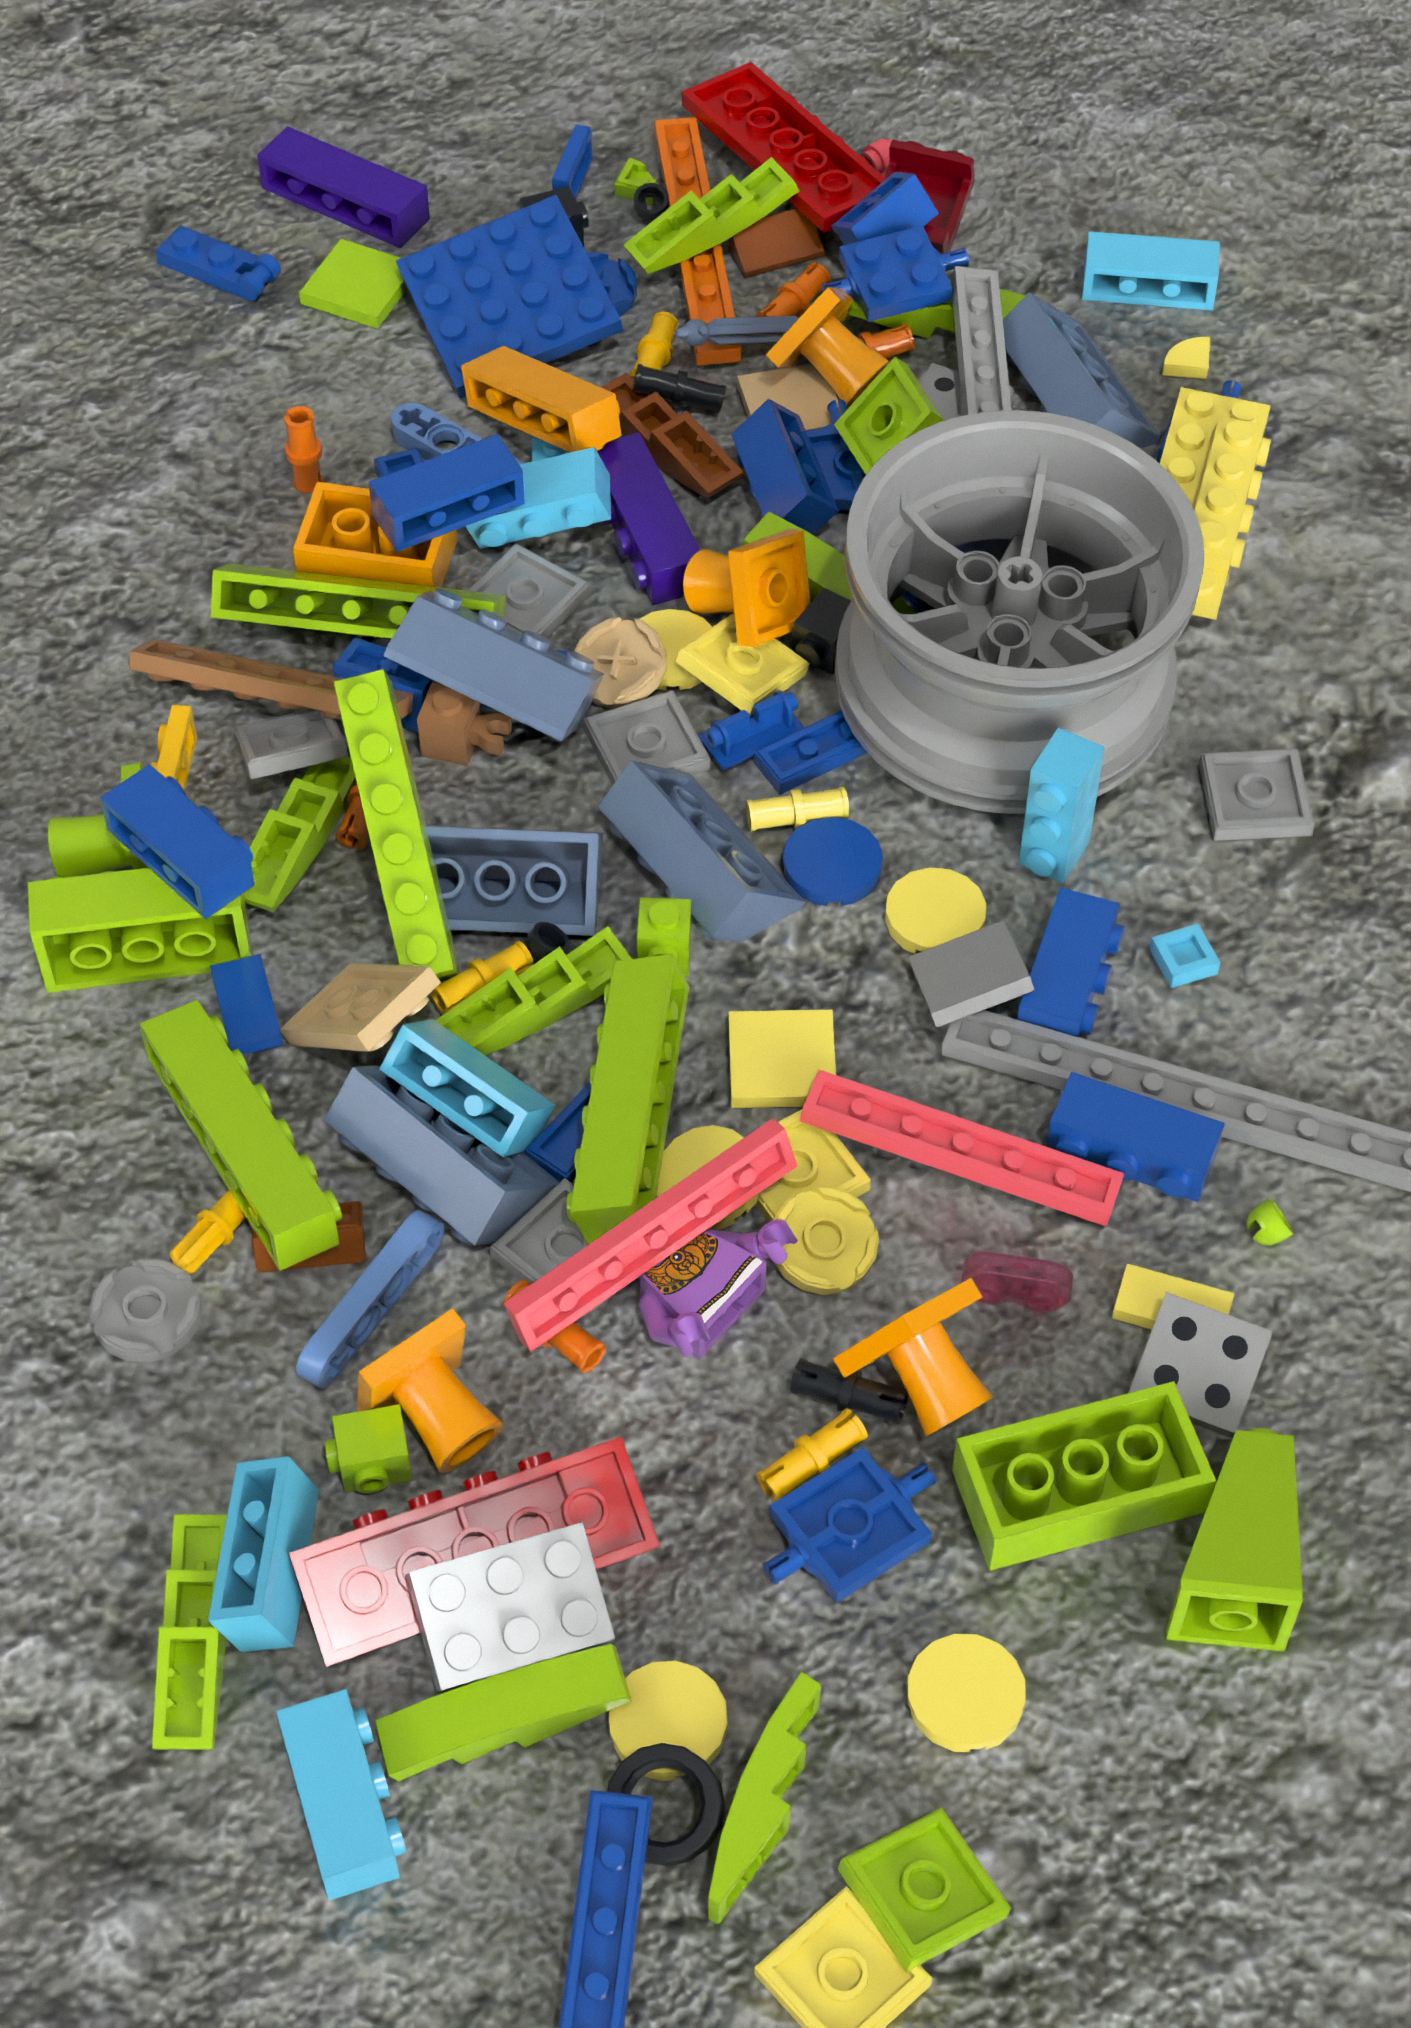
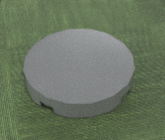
M142 1258L130 1261L131 1266L125 1267L120 1271L115 1268L104 1276L93 1291L89 1308L96 1339L106 1351L126 1362L151 1363L169 1358L187 1346L199 1329L203 1310L197 1286L192 1282L191 1276L165 1259Z

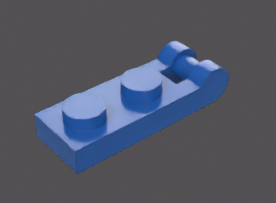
M182 225L156 249L158 264L249 301H254L264 291L263 284L265 282H272L281 272L280 264L269 254L264 253L256 256Z

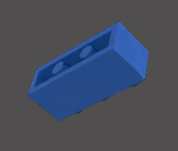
M768 398L731 434L738 450V462L747 473L751 484L749 490L758 502L763 517L768 512H771L814 535L839 510L800 416Z
M498 434L369 481L372 516L396 552L525 504L523 470Z
M147 765L100 797L107 830L205 920L255 885L251 866L254 858L245 841L237 835L231 837L219 826L216 817L207 807L203 805L197 807L187 798L185 791L173 777L168 776L165 778L152 765Z
M1060 887L1030 973L1035 990L1022 996L1017 1020L1079 1038L1081 1033L1091 1035L1099 1005L1093 1004L1092 1000L1095 993L1104 995L1112 965L1106 964L1105 961L1108 953L1118 954L1125 929L1124 925L1116 924L1120 903Z
M1071 1072L1051 1118L1046 1147L1125 1173L1123 1180H1135L1158 1188L1169 1196L1176 1198L1185 1197L1199 1202L1218 1152L1225 1123Z

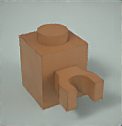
M434 682L431 683L417 717L421 756L468 766L476 745L489 754L501 756L504 750L503 736L492 734L510 735L512 730L510 716L500 713L481 715L480 702L443 684Z

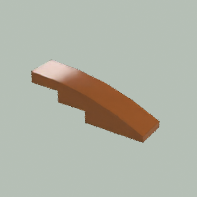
M627 373L601 387L616 395V400L620 407L619 421L622 437L640 432L656 465L678 482L708 499L743 478L744 472L687 411L678 415L657 392L649 396L632 392L634 380Z

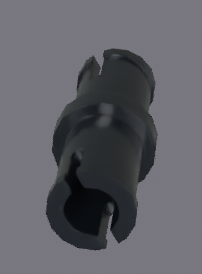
M638 364L632 392L646 395L657 392L663 399L670 401V406L679 408L681 404L719 414L726 386L687 377L688 373L678 370V373L674 374Z
M803 1358L799 1359L795 1367L800 1373H793L790 1388L793 1394H802L835 1404L839 1412L848 1408L851 1411L856 1410L883 1418L898 1425L904 1416L900 1410L901 1408L906 1409L909 1397L905 1388L900 1389L863 1378L862 1372L859 1370L844 1378L839 1370L808 1362V1360Z

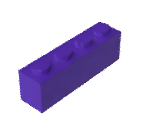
M287 126L257 154L262 189L398 248H402L430 220L427 185Z
M640 432L616 438L606 443L601 450L597 451L610 474L611 520L603 522L605 525L612 524L615 530L614 538L618 552L621 557L628 556L631 562L630 569L634 584L638 590L644 588L652 606L685 597L683 589L685 570L690 559L700 551V548Z

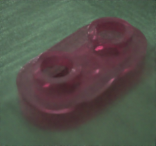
M994 1252L974 1253L964 1260L961 1283L972 1278L983 1297L978 1300L979 1302L998 1303L1002 1301L1027 1305L1031 1309L1040 1312H1050L1066 1305L1071 1300L1073 1274L1067 1267L1059 1263Z

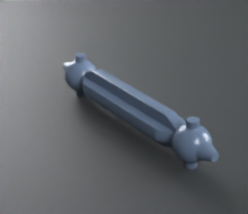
M799 317L715 318L707 324L700 319H692L684 327L675 330L674 335L685 340L691 346H701L706 341L714 345L777 343Z

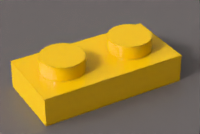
M172 705L167 724H161L158 731V751L160 753L158 762H151L150 765L165 778L168 776L173 777L185 791L198 737L191 706Z

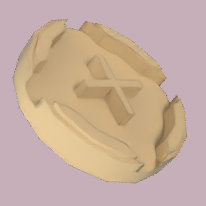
M621 617L610 618L593 626L578 641L574 651L594 661L593 668L604 673L592 700L594 705L615 709L646 699L659 686L666 671L667 652L657 632L643 620L633 618L634 621L622 620Z

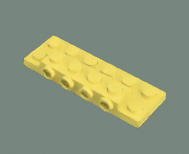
M1181 387L1160 465L1175 479L1191 502L1203 536V575L1192 615L1217 620L1230 566L1240 567L1246 540L1239 539L1238 534L1239 532L1248 534L1254 506L1246 504L1247 499L1257 500L1263 472L1255 471L1256 465L1264 467L1266 465L1271 439L1264 438L1263 436L1271 405Z

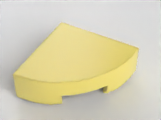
M1210 337L1190 338L1172 347L1165 357L1162 375L1207 379Z

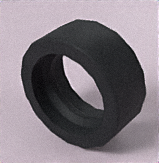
M659 1743L639 1748L621 1761L609 1780L607 1792L631 1794L641 1777L651 1770L664 1767L681 1770L692 1778L699 1789L702 1803L699 1819L693 1829L682 1838L670 1842H660L648 1838L645 1862L672 1866L692 1861L711 1846L722 1828L725 1800L721 1782L704 1759L686 1747Z

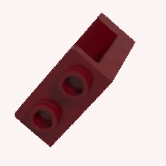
M892 140L889 147V165L884 177L887 179L894 172L916 175L939 213L924 226V229L932 246L939 253L950 252L975 183L974 159L958 151L951 150L946 152L924 147L922 144L914 141Z

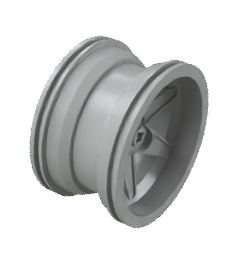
M1001 410L963 415L924 428L890 449L874 464L860 484L849 511L846 529L845 569L853 599L844 614L839 629L835 658V685L844 718L862 747L879 765L910 787L932 798L955 806L992 813L1025 814L1031 768L1058 727L1105 747L1097 796L1108 792L1129 778L1151 756L1161 741L1168 725L1176 693L1178 675L1174 643L1186 628L1194 611L1203 575L1204 544L1201 528L1191 502L1180 485L1153 457L1119 435L1075 418L1045 412ZM908 591L935 609L913 615L899 614L891 603ZM1129 629L1135 640L1123 648L1113 651L1106 649L1089 636Z

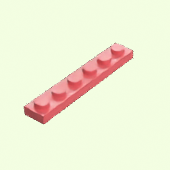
M818 1070L800 1117V1122L1106 1227L1125 1174L822 1070Z
M773 1118L503 1303L519 1341L532 1352L795 1169L797 1163L785 1128Z

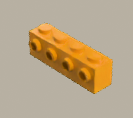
M506 346L499 347L461 365L468 407L569 453L592 447L599 451L606 443L622 436L619 421L620 407L615 393Z

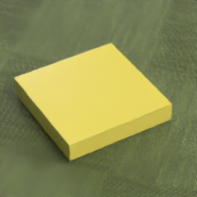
M732 613L679 649L675 661L741 711L746 710L750 716L753 714V705L772 697L776 691L781 690L784 692L806 676L810 665L805 659L776 638L755 647L738 646L735 613Z
M832 1009L729 1011L731 1108L803 1107L818 1070L836 1075Z
M802 1109L778 1122L786 1130L797 1167L759 1193L755 1206L767 1222L773 1221L776 1213L787 1198L796 1193L808 1191L811 1187L829 1186L842 1189L856 1198L870 1191V1178L837 1135L800 1122Z
M847 1886L754 1967V1975L802 2028H885L932 1984V1977L921 1965L905 1972L854 1893Z

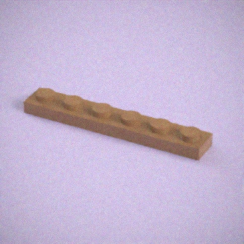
M152 639L130 651L129 669L148 673V678L155 681H172L176 679L190 682L191 687L197 690L223 689L232 691L233 695L239 699L255 700L265 698L277 701V705L285 709L307 707L320 710V714L327 718H342L333 682L343 678L158 639ZM394 689L400 718L402 719L412 712L413 693Z

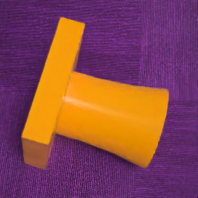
M827 287L768 351L766 356L778 368L793 367L804 356L829 383L837 396L846 402L847 408L853 404L890 361L868 347L838 320L855 300L843 288Z
M787 529L729 550L728 555L709 549L698 551L690 559L683 580L684 596L689 608L700 616L735 613L738 646L755 647L793 632L794 621L811 603L804 531Z
M972 1278L900 1316L833 1358L845 1378L881 1357L888 1355L915 1407L925 1437L994 1397L973 1373L941 1324V1322L983 1298Z
M453 1308L361 1369L358 1374L357 1412L400 1404L402 1410L424 1441L439 1473L442 1474L457 1469L478 1455L498 1436L504 1426V1423L486 1408L453 1372L461 1366L466 1331L465 1323Z

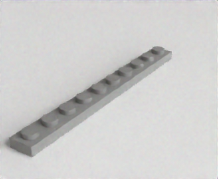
M986 1010L951 1022L942 1044L941 1055L1060 1090H1064L1070 1073L1074 1072L1224 1122L1221 1137L1411 1192V1133Z

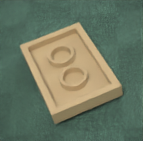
M350 963L284 1024L280 1031L291 1046L371 1052L379 1049L390 1040L393 1035L391 1030L404 1017H409L419 1012L428 1003L429 998L427 995L441 982L430 966Z

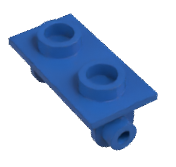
M779 690L774 692L772 697L753 705V714L751 716L746 710H742L721 721L718 719L711 722V728L699 734L698 737L704 748L723 771L753 757L754 751L805 727L793 714V711L798 709L795 695L791 691L784 693Z

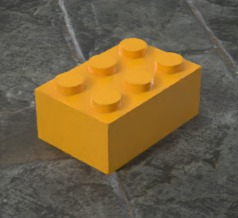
M317 482L293 547L296 571L442 588L457 543V529L396 552L372 516L369 489Z

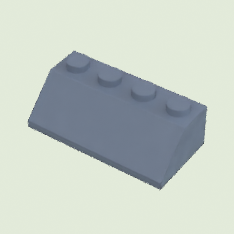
M1031 292L1003 319L1007 362L1020 370L1023 374L1019 378L1021 384L1028 392L1038 397L1042 402V405L1039 407L1040 412L1071 417L1097 425L1119 435L1140 449L1154 445L1162 438L1080 322Z
M439 588L435 592L428 591L416 598L386 647L384 657L560 741L564 740L582 725L583 718H585L604 675V673L593 668L595 663L588 657L573 651H568L567 655H564L550 648L551 642L544 636L528 630H524L523 634H520L505 627L507 620L500 615L484 609H480L479 613H476L461 606L462 598L452 592Z
M631 760L598 804L599 809L610 820L608 826L611 831L622 840L629 842L639 853L637 855L638 862L648 871L658 875L667 885L665 888L667 895L674 899H691V914L696 918L694 921L695 927L704 936L713 941L724 939L743 942L800 910L805 903L804 899L689 773Z
M426 825L450 929L530 933L535 924L548 922L559 927L566 935L594 936L596 934L602 876L603 833Z
M381 1065L352 1067L324 1118L329 1125L339 1132L338 1137L341 1142L367 1155L376 1163L375 1168L382 1176L403 1185L414 1195L413 1200L419 1207L439 1215L452 1226L451 1232L456 1238L472 1246L495 1243L560 1183L523 1152L503 1158L379 1070Z

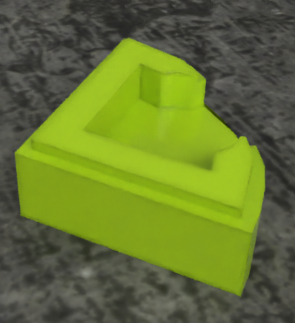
M629 157L614 183V195L634 200V194L641 185L646 183L657 184V182L646 170L644 163ZM653 197L646 198V203L654 205Z

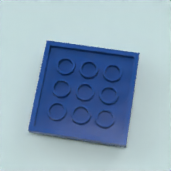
M557 195L396 260L399 273L460 399L466 397L461 365L499 347L506 346L538 361L547 363L624 331L621 319Z

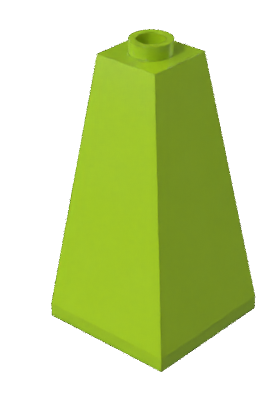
M1252 1428L1247 1431L1236 1430L1183 1571L1166 1628V1640L1284 1652L1303 1602L1294 1435L1277 1434L1275 1431L1267 1428Z

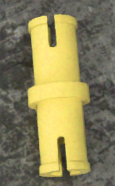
M844 787L802 793L800 789L789 790V795L746 800V816L750 831L793 825L794 829H797L811 820L828 817L847 819L849 818V803Z

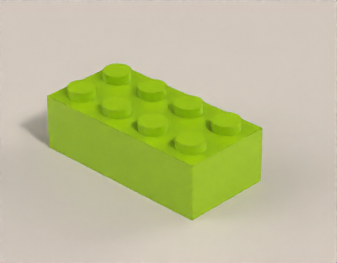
M150 868L104 871L99 874L66 878L53 877L47 880L28 882L29 932L47 993L211 973L210 965L252 956L249 917L244 893L205 920Z
M1174 1381L956 1438L952 1466L953 1475L989 1571L1205 1513L1216 1483L1215 1476Z

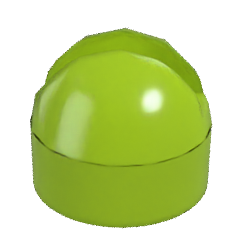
M1271 1197L1258 1204L1248 1215V1231L1262 1228L1253 1236V1240L1256 1243L1271 1246L1284 1241L1294 1234L1284 1214Z

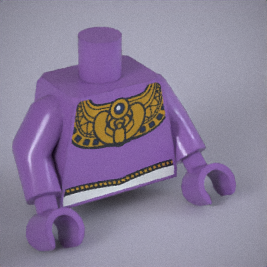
M775 1219L765 1224L757 1232L741 1233L709 1229L640 1276L639 1308L650 1338L658 1343L678 1347L683 1357H688L692 1354L700 1360L766 1290L767 1261L764 1259L770 1257L773 1263L782 1264L787 1258V1253L782 1246L797 1243L798 1239L786 1221Z

